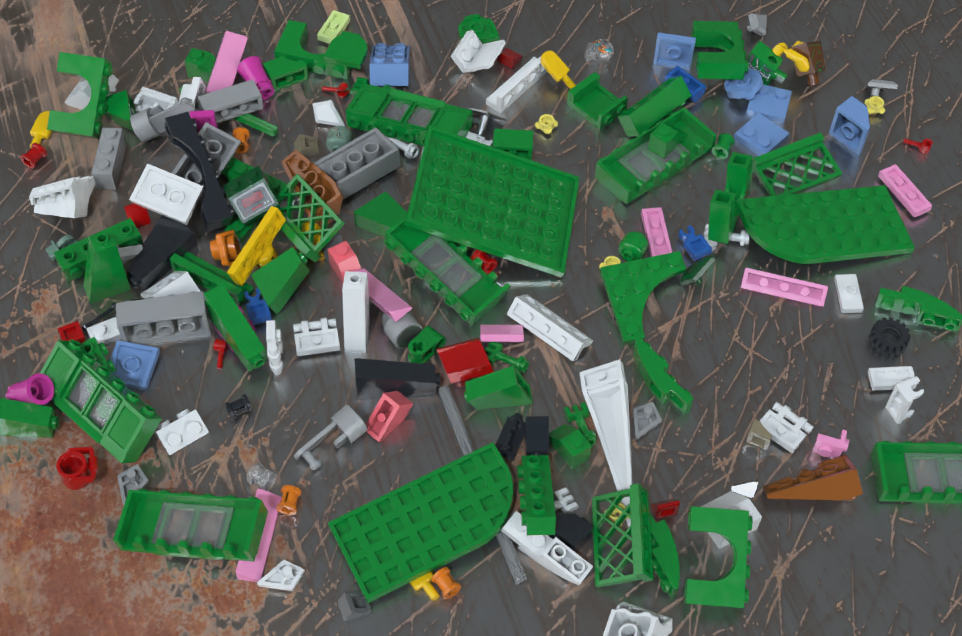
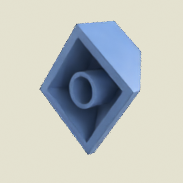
M851 96L836 108L829 131L832 137L858 156L862 152L870 129L867 106Z

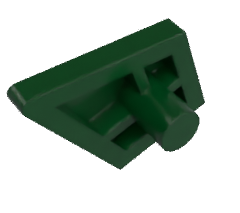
M713 256L705 257L689 266L681 276L680 284L682 286L690 283L699 285L702 282L700 277L716 259Z

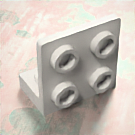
M470 30L466 32L452 53L451 58L462 73L489 69L494 65L495 59L502 52L506 42L499 40L482 44L474 31Z

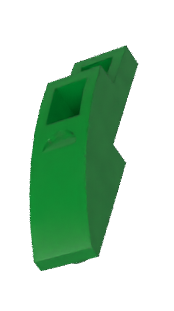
M902 286L900 292L880 288L875 300L876 307L916 315V322L926 326L958 332L962 325V314L944 301L914 288Z
M637 337L633 349L634 357L645 384L662 405L670 400L685 415L692 407L694 398L691 393L683 389L672 375L667 374L669 364L663 356H659L648 342H644L640 337Z
M650 513L653 573L656 572L660 578L659 582L662 590L665 593L668 592L671 599H673L677 595L680 580L678 552L665 520L663 519L656 523Z

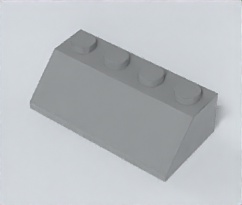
M206 122L198 136H202L204 140L203 148L206 153L210 154L212 169L216 170L218 176H220L241 144V141ZM184 154L172 174L204 187L198 168ZM203 191L197 204L203 202L205 191Z
M377 128L370 130L313 163L336 181L343 195V200L401 166L399 149Z
M193 291L186 294H171L164 297H149L143 300H128L116 303L117 327L122 341L140 345H151L211 336L204 292Z

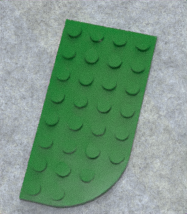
M885 185L737 199L735 204L743 225L751 238L766 251L787 261L814 264L913 253L915 249Z
M492 442L328 522L329 528L367 603L491 541L502 529L511 512L513 504L512 476L501 454Z

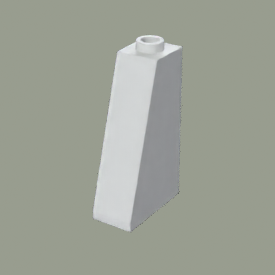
M345 271L342 288L345 351L366 352L371 321L367 273Z

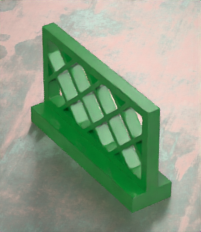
M821 132L754 157L752 160V174H757L769 196H777L773 190L774 185L784 188V192L779 195L798 194L841 177L843 173L824 145L823 141L825 138ZM820 150L824 158L820 159L812 156L813 152ZM797 158L807 159V165L797 163ZM813 161L821 164L820 171L809 167L810 162ZM783 163L790 165V172L779 169L780 165ZM824 166L832 168L834 173L822 172ZM794 167L805 171L803 177L792 174ZM769 170L774 172L773 179L765 177L762 171ZM807 172L818 175L817 180L807 179ZM777 174L788 177L786 184L775 180ZM790 179L800 181L801 185L799 187L789 185Z
M297 173L276 196L279 204L284 198H288L287 207H278L286 219L281 230L307 258L317 262L321 257L319 252L342 228L345 222ZM300 182L301 192H294V187ZM306 195H312V204H305ZM300 196L299 205L292 206L293 197ZM317 207H324L323 216L316 217ZM311 208L310 217L303 218L304 209ZM299 210L298 219L292 220V211ZM335 219L337 221L335 225L327 229L328 220ZM322 220V230H315V221ZM310 222L309 231L303 232V223ZM321 234V240L315 246L313 244L314 235Z
M637 483L630 485V489L592 497L595 586L600 588L637 580H643L644 582L653 581L648 490ZM629 496L630 503L623 510L618 504L624 497ZM610 502L611 505L604 514L600 513L599 503ZM617 508L622 514L613 523L608 517ZM626 517H629L631 525L624 532L619 526ZM607 521L612 527L603 536L601 535L600 528ZM618 530L623 536L614 545L609 539ZM627 539H630L632 541V548L625 554L620 548ZM608 543L613 549L606 558H603L601 550ZM619 552L624 558L615 568L610 562ZM630 561L633 564V574L624 575L621 571ZM607 566L611 567L614 572L608 579L602 580V572Z

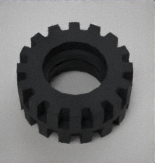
M886 317L882 318V320L876 321L871 329L868 341L869 345L872 344L870 348L876 350L875 353L877 355L881 353L884 358L886 356L893 358L894 355L899 357L900 354L904 353L911 338L910 330L905 328L906 324H901L898 319L894 321L892 317H889L888 320ZM881 334L893 335L897 342H889Z

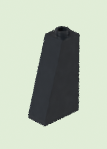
M161 215L143 243V250L134 257L126 269L129 277L128 282L131 286L142 291L153 286L172 269L170 258L174 253L183 257L198 245L195 232L180 222Z
M362 358L354 359L358 400L380 399L383 393L399 391L405 397L437 395L436 386H441L440 373H435V365Z

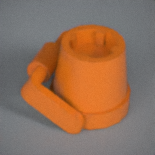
M234 230L219 233L216 235V239L210 241V249L214 261L221 260L223 266H231L241 252L239 240Z

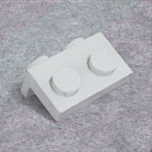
M186 409L177 414L178 419L170 423L168 419L157 426L158 431L154 434L156 437L158 436L168 455L175 453L209 433L196 409L191 412L189 409Z

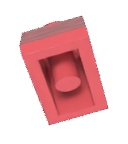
M347 241L327 249L329 264L342 283L344 282L345 271L361 269L356 254Z
M399 391L383 393L366 423L368 429L366 432L378 442H382L404 421L413 403Z

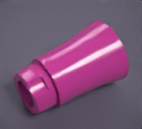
M251 56L240 62L237 72L245 81L254 80L262 100L269 99L275 90L263 67L261 58Z
M37 373L8 387L5 395L6 399L32 404H46L54 395V385L47 375Z

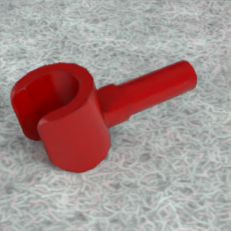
M344 82L339 87L322 86V91L334 92L341 98H344L350 90H346L348 84Z
M905 138L903 142L917 147L922 154L928 153L933 145V141L930 139H924L921 143Z
M215 339L213 350L218 352L216 369L221 370L224 353L228 351V346L225 340Z

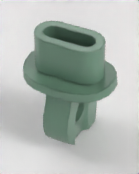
M66 235L57 243L52 240V245L45 250L50 258L55 261L54 252L78 242V239L71 235Z

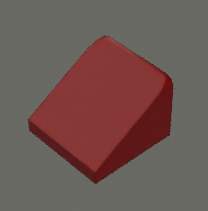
M506 48L497 56V62L513 69L523 56Z
M134 203L124 207L127 219L131 218L136 228L151 223L147 208Z
M675 499L651 503L655 519L677 515L680 506L679 500Z

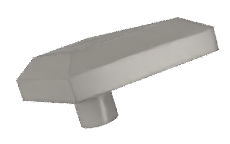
M749 14L750 25L747 26L748 31L762 37L766 35L767 15Z
M872 79L866 83L865 88L872 89L871 96L879 97L880 90H897L898 85L894 81Z
M117 245L122 264H125L143 250L142 245L121 248Z
M654 402L635 407L632 410L636 440L662 422Z
M138 464L117 475L123 506L129 490L144 489L149 484L148 479Z

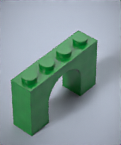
M288 21L274 51L275 59L282 57L305 63L309 72L336 78H349L352 67L324 61L325 53L312 54L303 49L308 38L307 23ZM342 31V33H341V35H342V34H347V33L356 34V33H351V32H346V31Z
M693 21L691 37L696 38L694 47H714L725 50V52H698L696 63L697 78L743 80L744 73L748 72V61H746L742 29H739L738 22Z
M59 52L56 71L66 76L85 78L91 88V98L88 105L76 113L50 110L47 130L54 133L99 139L103 128L102 118L106 113L105 99L109 94L108 81L113 71L112 62L105 58Z
M732 153L727 164L725 191L716 189L710 201L708 240L725 244L729 243L740 217L735 205L737 199L748 198L750 194L752 155Z
M689 507L687 531L711 532L724 537L732 547L733 564L728 573L717 580L685 579L683 603L744 608V603H748L749 589L745 588V581L750 577V564H746L747 555L751 554V540H748V530H752L753 524L749 511Z

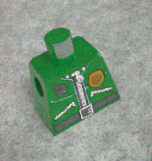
M759 41L746 60L748 61V69L759 71L763 79V85H769L772 79L782 84L788 74L779 69L783 59L774 54L763 42Z

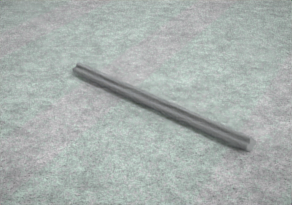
M449 385L440 387L438 391L465 456L473 452L475 448H473L472 441L468 437L469 434L465 430V423H463L464 421H462V416L459 414V409L455 405L456 402L453 398L454 396H452V391H450ZM500 530L496 535L509 569H511L515 584H520L527 580L526 574L523 571V566H521V561H519V556L516 554L511 538Z

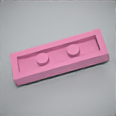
M896 164L879 172L878 177L914 218L931 210L932 204Z
M662 207L642 209L641 217L649 244L650 256L672 253Z

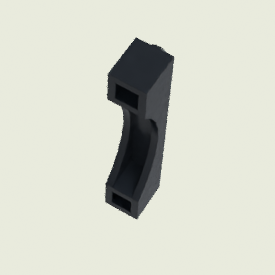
M189 112L166 117L164 129L171 145L185 153L193 161L201 174L205 197L201 205L200 215L207 232L231 225L232 217L234 216L233 208L225 200L227 198L225 189L220 187L218 183V173L212 169L210 154L206 153L203 148L204 140L201 135L198 136L195 119H191Z

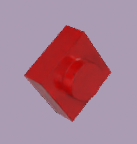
M78 321L57 328L62 340L70 341L73 339L80 343L86 341Z

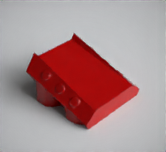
M479 338L437 348L451 384L454 383L457 387H464L465 382L470 381L471 378H478L494 372Z

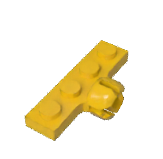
M270 207L227 271L236 284L243 286L255 266L258 268L263 267L272 261L271 258L275 259L278 257L277 251L272 246V241L286 221L278 208Z

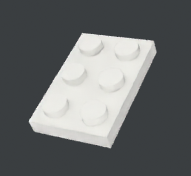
M147 164L129 200L134 204L187 225L204 191V187Z

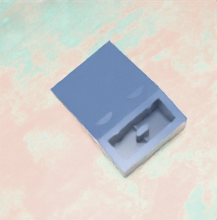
M378 43L376 46H372L369 64L370 85L408 86L410 46H406L403 43H397L394 46Z

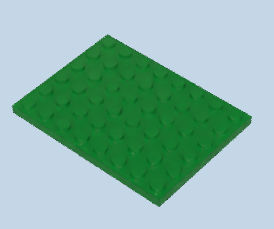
M429 125L404 225L562 277L565 272L580 177Z

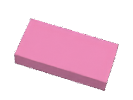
M480 325V341L524 342L523 325Z

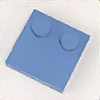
M658 32L653 64L674 68L679 66L682 69L690 70L696 38Z
M763 85L755 93V97L750 99L746 115L754 117L760 113L771 121L784 124L792 91Z
M758 113L735 133L734 139L760 156L777 149L788 139L789 132Z
M117 340L111 356L117 368V371L114 372L116 377L119 376L126 383V387L147 391L160 354L159 348Z

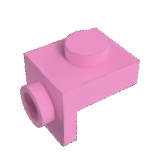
M842 430L839 439L818 433L812 452L818 453L823 457H839L842 451L846 452L848 448L847 430Z

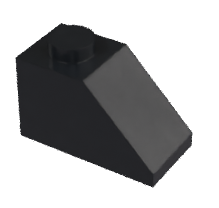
M526 416L524 435L525 456L549 455V416Z
M576 513L556 514L555 535L548 536L553 540L555 537L577 553L591 539L593 527L586 518L579 517Z

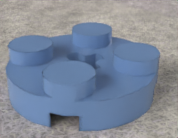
M748 69V72L744 73L743 80L726 79L724 82L728 98H744L746 100L754 98L755 93L764 84L762 76L755 69Z

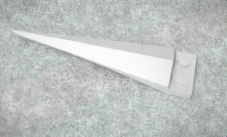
M619 359L579 373L582 392L599 435L617 491L630 489V485H633L628 384L625 378L623 363ZM629 496L621 500L625 507L630 503ZM626 519L629 527L631 525V519Z

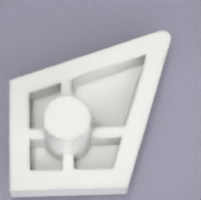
M332 100L312 103L316 123L346 126Z
M283 560L260 579L257 584L259 587L293 591L305 570Z

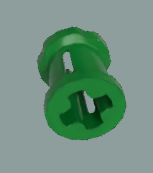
M724 133L718 136V143L712 148V154L718 159H726L729 156L730 147L735 144L733 136Z

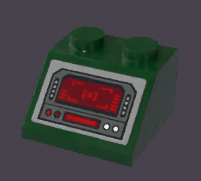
M259 165L223 185L230 203L244 226L264 216L271 206L280 207L272 185Z

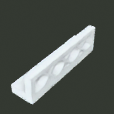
M541 56L538 59L533 57L486 99V105L500 114L547 73L541 64Z
M528 294L516 296L507 312L508 316L572 361H576L582 349L591 346L593 342L587 335Z

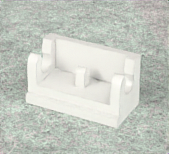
M142 87L134 100V104L138 105L135 109L136 113L158 105L166 110L177 105L178 101L176 97Z
M917 376L896 384L886 404V409L897 424L912 416L914 410H909L913 400L921 397L924 393V389L918 392L913 391L914 387L920 382Z

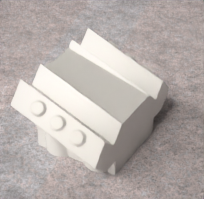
M79 176L33 188L29 199L31 205H35L34 213L69 218L86 217L89 198L96 184L94 176L82 178Z
M621 602L617 605L616 610H611L603 636H668L672 632L673 618Z

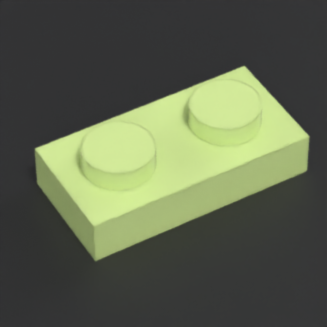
M333 10L318 32L317 39L330 44L335 37L341 35L342 31L345 30L350 22V15Z

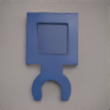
M691 225L687 228L689 234L684 233L682 229L679 230L678 237L684 241L683 247L693 261L711 254L712 247L702 234L697 236L694 234L695 230Z
M256 289L254 297L249 296L248 291H246L245 299L248 304H245L249 320L254 325L272 320L265 299H262L260 290Z

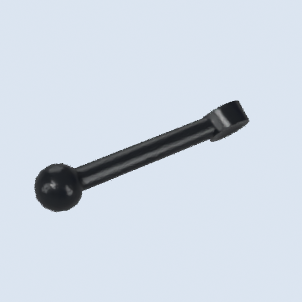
M116 302L105 312L82 326V330L86 331V328L91 327L113 310L116 311Z

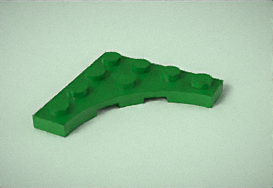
M231 157L220 176L229 183L254 167ZM264 173L277 196L287 183ZM234 211L231 225H228L224 232L234 230L239 243L242 244L259 225L264 216L244 226L236 211Z
M680 251L600 268V274L623 345L635 343L637 337L644 341L642 316L645 303L658 284L673 276L685 273L686 266Z

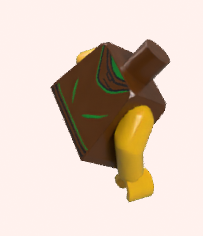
M797 41L789 49H787L788 47L785 43H779L773 48L772 51L777 56L785 53L786 57L793 61L797 76H806L808 86L820 84L818 73L825 71L821 41L806 43Z

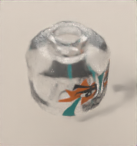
M605 39L590 42L586 46L585 58L594 66L607 63L611 60L614 53L613 46Z

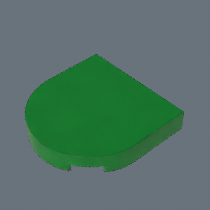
M480 14L466 16L458 26L460 40L470 30L474 31L482 44L500 40L494 22L490 18L481 17Z
M347 33L339 35L331 41L324 55V61L361 69L368 53L367 43L361 36Z

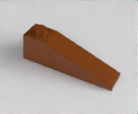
M297 150L281 161L290 181L297 173L301 175L339 216L343 195L336 181ZM300 182L294 187L296 192H301ZM312 195L305 196V204H312ZM317 207L316 217L323 216L324 207ZM311 208L305 209L308 217H310ZM329 219L327 225L334 219ZM322 220L315 221L316 224L322 227Z
M847 455L817 463L818 468L814 470L803 469L799 471L800 474L795 478L784 477L763 486L768 499L849 501L862 495L863 491L857 469Z

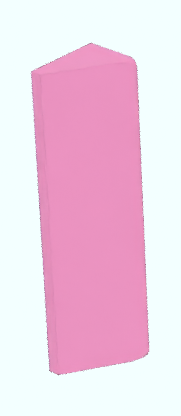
M229 31L225 32L205 91L206 93L233 86L237 67L240 64L248 39L246 36Z
M365 268L351 271L367 273L370 301L393 321L397 322L412 309L410 305Z
M745 268L741 283L742 289L824 307L828 286L749 268Z
M257 489L255 496L263 501L268 510L259 550L256 554L255 562L238 561L236 569L238 580L258 582L263 576L278 516L276 507L281 501L280 496L263 489Z

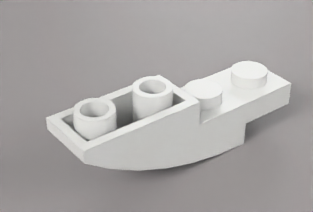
M517 511L501 530L519 545L518 549L528 557L574 584L580 585L593 567L556 537L553 540L548 535L527 536L526 526L521 525V514Z

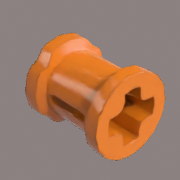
M237 127L233 130V137L240 140L241 144L235 153L243 154L249 149L247 141L250 137V131L246 128Z
M284 485L281 488V501L277 504L276 510L285 515H295L297 513V500L301 496L302 491L295 486Z
M448 567L440 569L431 577V581L437 584L443 592L444 599L451 598L461 590V584L455 582L450 575Z

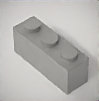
M254 80L198 96L200 111L214 110L217 123L263 109L262 97Z
M102 128L91 173L95 179L96 189L116 190L127 145L122 128Z

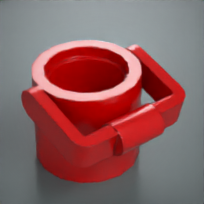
M92 447L68 448L67 452L57 460V471L67 488L79 490L95 481L98 463ZM83 454H89L88 462Z

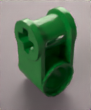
M426 326L408 344L410 352L408 354L409 363L425 364L435 353H438L437 348L445 345L446 337L431 326Z

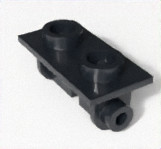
M520 413L507 417L495 445L501 456L511 461L514 460L525 434V422H523V416Z

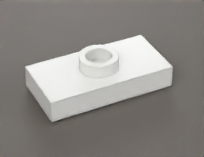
M856 274L835 275L834 282L841 313H862L864 307Z
M912 366L869 368L868 370L872 391L894 390L896 384L915 377Z

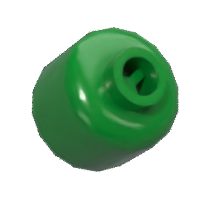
M628 232L620 242L618 250L622 258L629 262L642 259L649 244L646 236L641 232Z

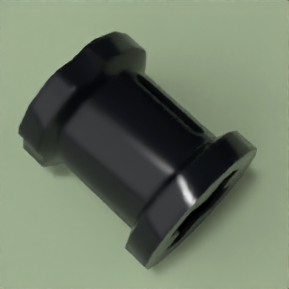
M246 394L241 395V398L236 401L224 403L232 421L236 420L237 416L246 412H253Z

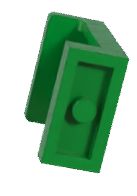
M594 72L568 91L567 105L600 130L604 126L611 124L616 117L627 110L628 98L623 96L619 99L599 84L600 75Z

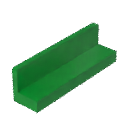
M189 252L183 257L174 253L170 258L173 271H187L196 284L207 290L223 284L237 306L241 307L246 301V291H248L249 296L254 291L253 286L246 282L243 286L236 284L227 272Z

